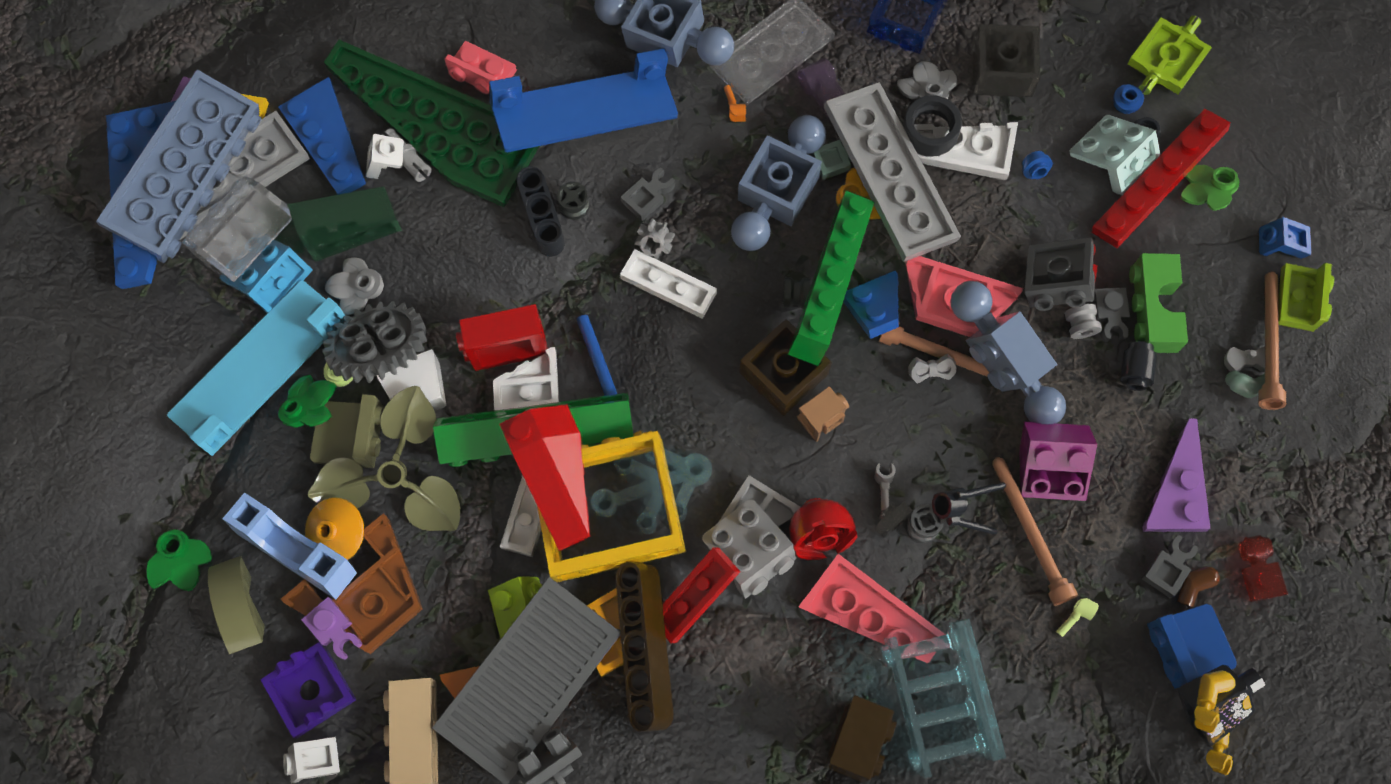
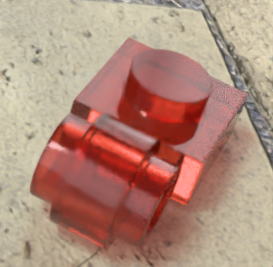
M1261 535L1245 537L1242 542H1239L1238 550L1242 560L1248 561L1252 566L1241 570L1250 601L1256 602L1288 595L1279 563H1266L1268 557L1273 556L1274 552L1271 540Z

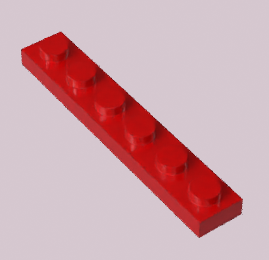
M1204 109L1093 225L1092 233L1118 248L1226 134L1231 122Z

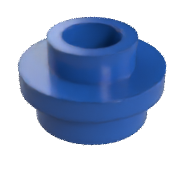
M1122 85L1117 88L1113 95L1114 106L1123 114L1136 112L1144 102V95L1134 85Z
M1035 151L1023 159L1022 172L1028 179H1040L1048 174L1053 162L1050 156L1044 154V152Z

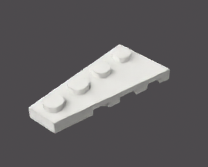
M1010 122L1006 126H993V123H980L979 126H962L957 142L949 152L933 157H926L920 154L918 156L922 163L926 165L1007 180L1018 122ZM933 124L914 125L921 135L931 139L942 138L950 130L949 127H935Z

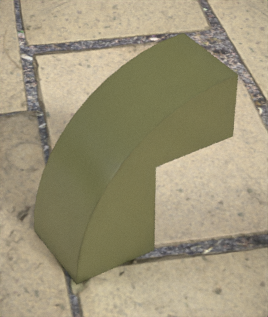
M241 556L211 566L208 569V587L212 609L229 654L262 643L265 628L249 594L251 576Z

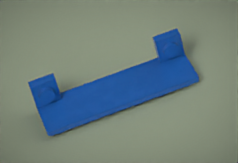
M665 48L637 53L634 71L539 90L522 93V83L519 76L490 81V105L504 151L512 152L676 119L678 111L665 77L668 62Z

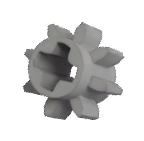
M652 218L648 227L641 224L637 231L640 236L637 237L635 245H640L644 254L654 256L655 259L659 258L661 251L669 254L672 248L670 242H672L675 234L669 233L667 222H656Z

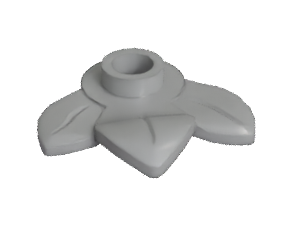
M921 61L914 66L913 77L898 80L897 86L900 92L910 99H919L930 95H937L948 99L949 91L956 86L957 77L953 70L940 72L933 63Z
M348 258L343 262V272L336 273L328 279L325 291L329 295L340 299L339 307L346 316L355 315V309L363 311L368 299L376 298L381 294L384 283L381 275L374 269H369L365 261L360 258Z

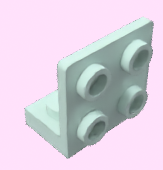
M1105 115L1069 150L1071 157L1107 169L1112 191L1123 195L1160 156L1156 130L1111 115Z

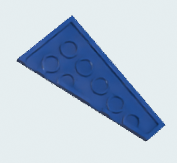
M176 101L106 115L111 198ZM113 233L115 285L121 289L151 284L158 260L157 257Z

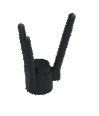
M1001 482L966 491L964 488L936 493L933 495L932 500L933 512L938 518L946 519L949 526L959 525L996 535L997 529L961 519L960 516L967 510V498L1004 489L1006 484Z

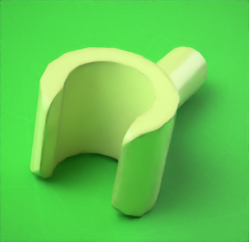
M1088 598L1078 600L1070 617L1056 632L1063 637L1079 620L1080 616L1091 620L1097 612L1099 605Z

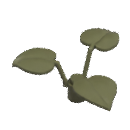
M419 386L408 387L397 393L385 406L380 420L382 432L388 438H400L393 459L384 462L379 467L377 475L363 477V468L355 460L347 457L335 458L320 470L314 484L308 491V497L316 503L328 498H343L354 504L356 508H359L370 497V490L365 482L379 481L386 488H396L401 484L403 487H408L415 491L407 497L404 505L406 517L412 525L426 531L457 530L460 521V503L453 486L447 480L432 475L426 477L420 487H418L416 484L405 479L407 469L404 463L399 461L406 440L414 444L422 443L434 432L433 425L437 421L436 413Z

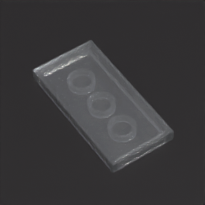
M789 0L734 41V52L726 63L709 66L748 105L834 39L835 32L802 0Z

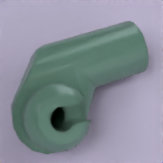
M1234 370L1226 375L1225 382L1233 392L1246 398H1253L1258 395V391L1265 384V373L1254 379Z

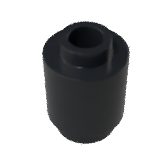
M1135 341L1129 343L1128 349L1124 351L1120 381L1128 389L1144 391L1146 387L1154 384L1157 354L1154 352L1152 344Z

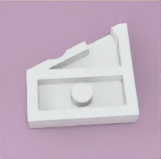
M555 347L546 349V353L531 362L527 360L518 365L514 371L506 372L493 380L494 411L559 402Z

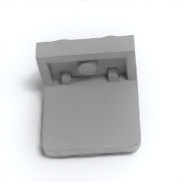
M748 500L708 530L702 537L704 544L709 550L713 547H719L741 571L734 579L737 590L745 599L751 594L757 595L762 592L771 578L777 574L781 575L787 572L793 566L794 560H796L793 543L754 500Z

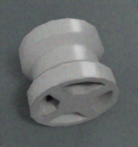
M1084 304L1077 308L1072 307L1064 313L1066 321L1071 324L1069 332L1073 339L1091 337L1102 331L1101 323L1095 317L1097 314L1095 304Z

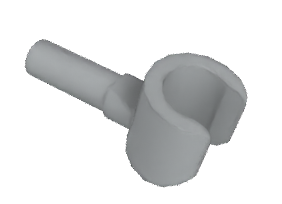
M879 463L876 467L874 478L880 484L881 510L888 511L890 483L893 481L896 469L891 463L890 475H883L879 470Z

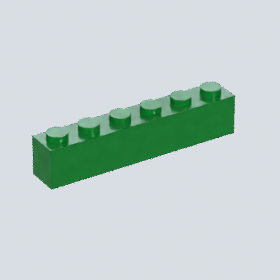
M845 191L835 212L788 355L816 366L820 364L832 339L875 203L874 201Z
M628 393L437 418L433 425L439 464L448 463L451 467H457L467 464L468 460L481 459V462H493L500 459V456L512 455L499 423L534 408L567 404L581 433L582 445L592 447L596 446V443L611 437H619L620 439L633 437Z

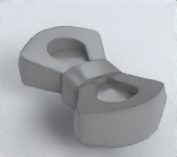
M1265 346L1255 351L1250 349L1242 351L1232 347L1224 356V364L1230 372L1234 370L1240 371L1244 367H1255L1265 373Z
M945 354L937 361L930 360L927 362L916 357L909 364L908 372L911 379L916 383H920L929 377H941L950 380L956 373L957 365L949 354Z

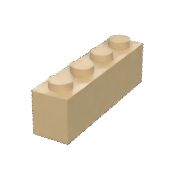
M431 678L389 681V690H385L383 696L384 709L389 711V725L384 727V744L386 747L389 746V761L384 763L385 782H389V784H438L437 732L432 728L437 722L436 681Z

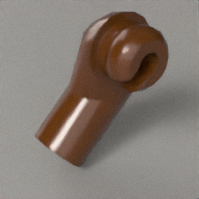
M1207 566L1190 571L1182 584L1177 602L1194 607L1199 591L1218 585L1220 581L1218 571L1213 567Z

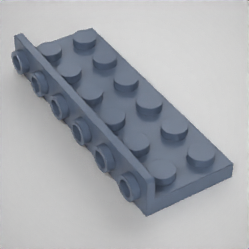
M196 70L97 219V224L155 255L158 261L165 263L168 257L174 258L182 243L179 240L185 231L189 233L195 226L198 219L196 213L201 205L206 207L214 195L212 188L217 181L222 182L230 170L228 163L233 156L238 157L242 153L246 141H244L249 131L254 133L261 122L259 104L203 72Z

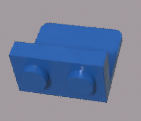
M1209 604L1174 615L1170 614L1147 624L1152 643L1160 654L1164 671L1172 682L1174 689L1221 665H1228L1231 670L1237 666V661L1215 611Z

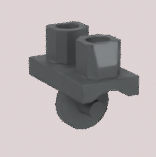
M553 728L542 737V741L548 749L543 755L537 758L532 749L528 747L514 756L519 770L516 774L523 784H566L563 778L574 771L570 763L579 758L582 753L569 737L566 738L557 728Z

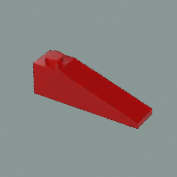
M568 405L529 409L499 423L558 550L566 549L590 537L588 503L584 483L585 471L581 451L582 439Z

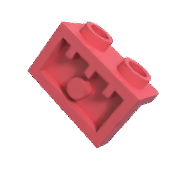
M467 41L463 43L455 56L447 54L444 59L448 73L453 79L458 82L465 81L474 85L483 94L490 93V81L511 78L517 71L515 64Z

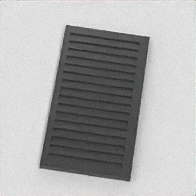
M549 577L432 728L495 776L502 784H508L518 771L514 756L525 748L530 747L532 751L535 749L544 734L548 732L621 635L620 629H616Z

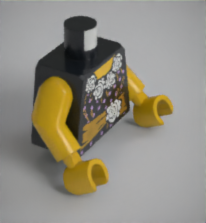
M1221 665L1177 689L1188 723L1210 747H1213V750H1209L1206 755L1208 765L1213 771L1223 775L1229 774L1233 762L1232 756L1223 753V750L1228 748L1230 732L1253 715L1255 709L1251 694L1265 686L1262 677L1253 668L1237 676L1228 665Z

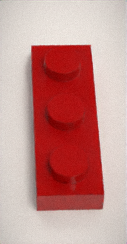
M713 547L662 604L665 635L670 644L677 643L741 572L719 547Z

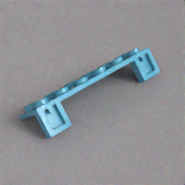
M300 281L168 412L167 416L190 436L189 438L213 456L323 344V341L329 338L327 332L336 331L334 324L343 323L345 321L343 318L345 314L331 298L325 299L305 281Z

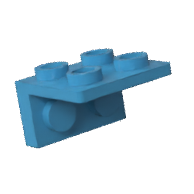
M258 233L255 237L248 240L245 249L237 258L226 265L224 272L219 278L229 286L246 294L268 314L300 281L305 280L312 269L289 246L262 233Z

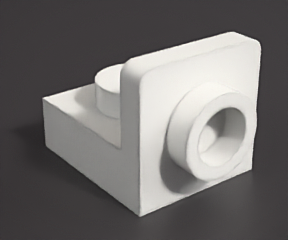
M373 134L367 152L366 177L378 179L382 168H401L403 161V139Z
M336 737L293 743L288 748V753L283 755V767L285 775H290L291 783L299 782L302 779L338 774L340 772Z

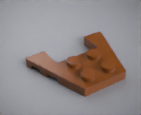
M384 513L364 529L363 536L381 558L347 586L336 600L332 599L352 622L345 631L359 637L362 642L360 649L369 654L373 653L423 610L390 520ZM305 579L281 598L283 603L305 616L324 601Z

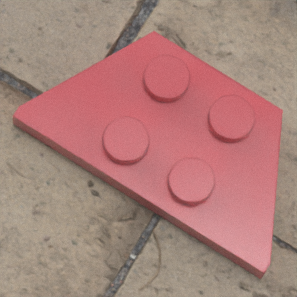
M922 256L905 261L916 320L971 337L979 329L974 322L963 321L952 311L951 295L958 285L966 281H977L984 284L992 295L993 303L990 312L995 318H998L1020 297L1023 291L1021 287Z

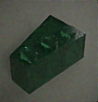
M384 186L287 204L297 235L315 262L402 231L392 201Z

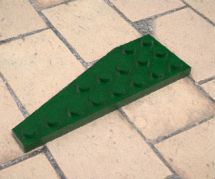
M342 40L337 41L324 61L326 68L391 129H394L405 142L411 144L417 150V153L452 185L505 207L518 185V173L523 168L529 166L540 146L505 152L491 105Z

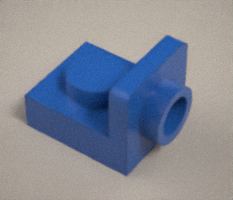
M1285 217L1261 226L1259 228L1260 254L1268 256L1281 251L1300 259L1310 256V227Z

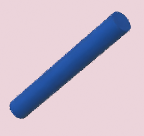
M588 315L579 316L576 320L604 395L617 394Z

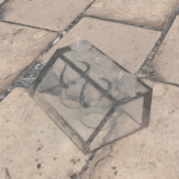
M244 176L231 185L228 194L221 201L211 206L208 215L188 231L187 237L181 243L207 267L235 282L297 213L261 183Z

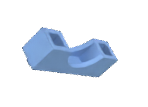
M245 492L222 518L237 535L335 600L357 574L346 558L323 543H316L306 538L280 519L268 507Z

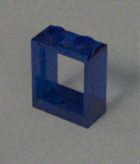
M878 0L870 15L867 32L880 40H887L899 45L906 51H913L918 54L921 53L947 0H921L934 7L922 31L919 32L883 17L892 0Z

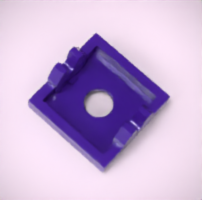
M320 642L304 652L292 653L290 655L291 659L278 662L275 666L276 670L260 679L291 736L295 739L356 701L355 696L326 646ZM309 680L316 681L320 687L318 696L313 700H305L300 694L301 686Z

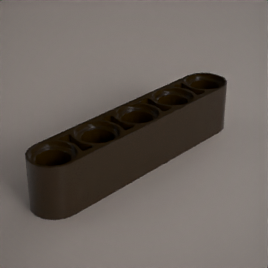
M625 562L620 565L616 572V589L628 717L631 726L637 731H661L667 729L673 721V703L660 576L656 567L651 564Z

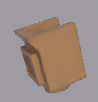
M829 386L799 408L801 414L797 418L813 439L818 442L822 432L827 434L844 421L845 411L849 408V404L841 393L837 392L835 394Z

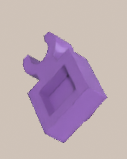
M329 597L301 619L322 645L327 646L333 641L334 653L344 660L348 658L347 654L343 651L345 642L352 641L358 648L362 646L359 637L345 631L352 622Z

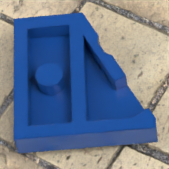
M896 271L846 291L843 302L870 339L899 327V282Z

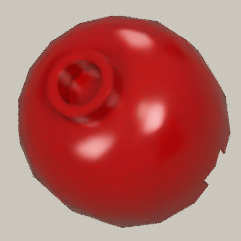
M820 498L810 499L794 513L790 521V540L793 543L796 555L802 559H824L827 557L823 552L835 549L836 553L839 554L853 545L857 539L856 526L851 514L836 501Z

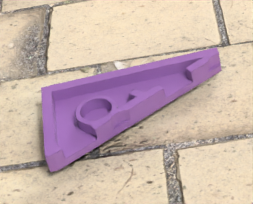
M1188 419L1179 435L1176 450L1168 462L1161 480V487L1154 497V504L1148 519L1143 524V532H1206L1210 530L1197 419Z

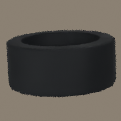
M937 95L923 96L916 99L908 107L903 127L917 154L926 157L940 156L949 152L956 144L962 127V116L957 106L947 98ZM935 114L946 120L950 130L942 138L931 139L924 137L916 130L914 121L920 115Z

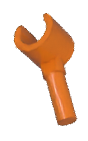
M726 85L724 91L728 99L730 121L746 122V104H736L731 86Z

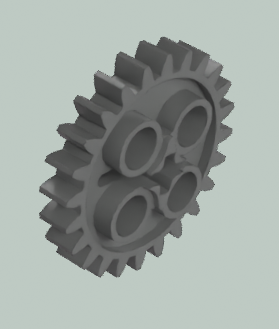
M392 301L387 307H384L383 303L379 302L377 307L373 309L368 304L363 312L355 309V316L353 317L343 316L345 320L343 324L335 323L336 331L327 332L329 339L323 341L325 349L322 350L330 370L334 371L335 376L342 375L344 381L353 377L355 383L366 377L368 383H371L374 376L379 375V378L384 380L385 373L390 372L396 375L397 367L408 368L406 362L408 359L417 360L418 357L415 352L424 351L422 343L427 342L425 335L427 330L420 313H416L414 307L407 309L405 303L396 307L395 302ZM366 328L371 329L379 346L383 348L385 355H381L378 352Z

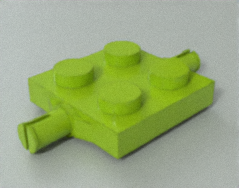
M1190 16L1184 27L1174 25L1161 17L1132 55L1128 65L1146 76L1145 80L1138 87L1143 91L1148 85L1143 93L1144 95L1150 94L1156 83L1163 85L1178 95L1207 56L1212 47L1199 40L1194 34V31L1201 24L1199 17L1192 25L1197 16Z

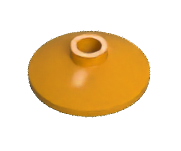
M328 498L319 502L312 509L306 521V538L316 543H323L347 560L353 557L361 546L364 536V523L359 510L354 504L343 498ZM328 526H329V528H330V533H329V535L327 534V528H328Z

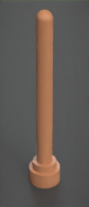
M1268 272L1265 275V384L1258 391V405L1267 410H1277L1286 406V391L1279 384L1278 275L1275 272Z
M900 326L881 334L878 341L888 346L901 343L937 358L949 354L955 360L956 365L984 376L989 374L986 367L982 363H978L973 357L907 333Z
M1000 457L995 458L992 463L1000 482L1006 484L1004 490L1050 582V585H1048L1050 590L1048 595L1053 606L1076 598L1078 593L1073 583H1069L1067 578H1062L1005 460Z

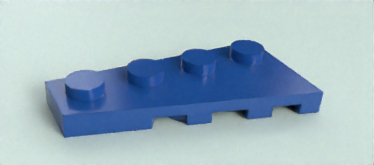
M329 77L278 106L340 199L366 184L340 104Z

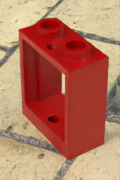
M536 304L459 320L461 331L456 332L458 347L463 352L465 362L470 361L475 371L535 359L545 354V350L548 349Z

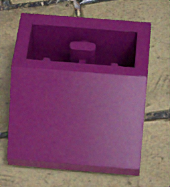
M1024 422L1019 449L1020 493L1022 497L1087 500L1097 449V442L1089 425Z

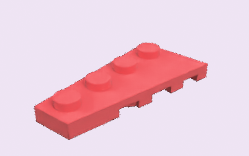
M839 554L799 605V608L927 664L948 637Z

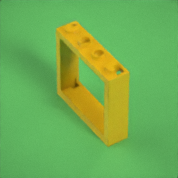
M640 430L635 432L633 437L620 439L619 437H611L601 441L600 445L592 447L581 445L582 461L585 468L653 452L671 535L563 560L562 553L558 550L538 508L549 574L556 582L617 569L625 562L642 563L686 552L663 442L658 431L642 433Z

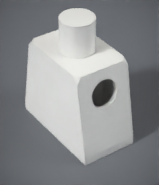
M432 349L418 354L417 360L408 359L406 361L408 368L397 367L396 375L387 372L385 373L384 380H381L379 375H377L390 400L397 393L408 387L419 386L433 406L434 411L446 406L440 363Z

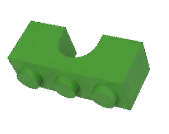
M1142 253L1134 265H1131L1129 272L1130 282L1134 283L1135 289L1132 297V310L1137 313V323L1134 328L1135 341L1152 344L1156 353H1178L1188 343L1185 312L1168 311L1161 305L1158 295H1173L1182 284L1180 254Z

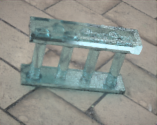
M970 619L949 622L951 630L947 631V635L898 646L896 637L884 638L886 646L881 647L886 667L891 666L912 747V749L907 750L912 770H918V774L924 778L932 777L929 763L977 751L979 754H984V757L991 761L1006 758ZM949 648L952 651H957L960 664L956 665V669L907 680L903 659ZM958 682L961 685H966L969 698L965 699V703L916 715L911 694ZM969 717L971 720L975 719L978 733H974L973 738L925 749L920 728Z

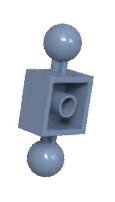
M595 0V13L602 22L608 25L623 23L621 29L627 48L640 53L665 48L668 56L667 64L677 68L690 46L697 48L699 57L705 63L714 66L726 63L734 52V40L726 29L709 27L704 31H700L704 23L701 0H637L635 5L631 4V0Z
M803 115L791 123L788 129L790 146L768 135L766 136L738 184V201L754 208L750 212L740 214L732 224V239L739 248L746 251H756L768 242L771 232L768 223L770 216L789 226L793 225L820 175L822 161L808 155L819 150L826 140L825 126L817 117Z
M966 281L958 285L951 295V308L959 319L966 322H974L978 327L979 331L969 337L966 342L970 346L969 351L972 357L978 363H982L989 371L987 377L990 383L995 388L1000 389L1001 392L1021 389L1026 396L1024 412L1030 422L1040 424H1056L1060 422L1066 412V401L1063 395L1057 389L1050 386H1042L1039 382V379L1057 366V363L1021 311L995 318L990 312L993 303L992 295L984 284L977 281Z

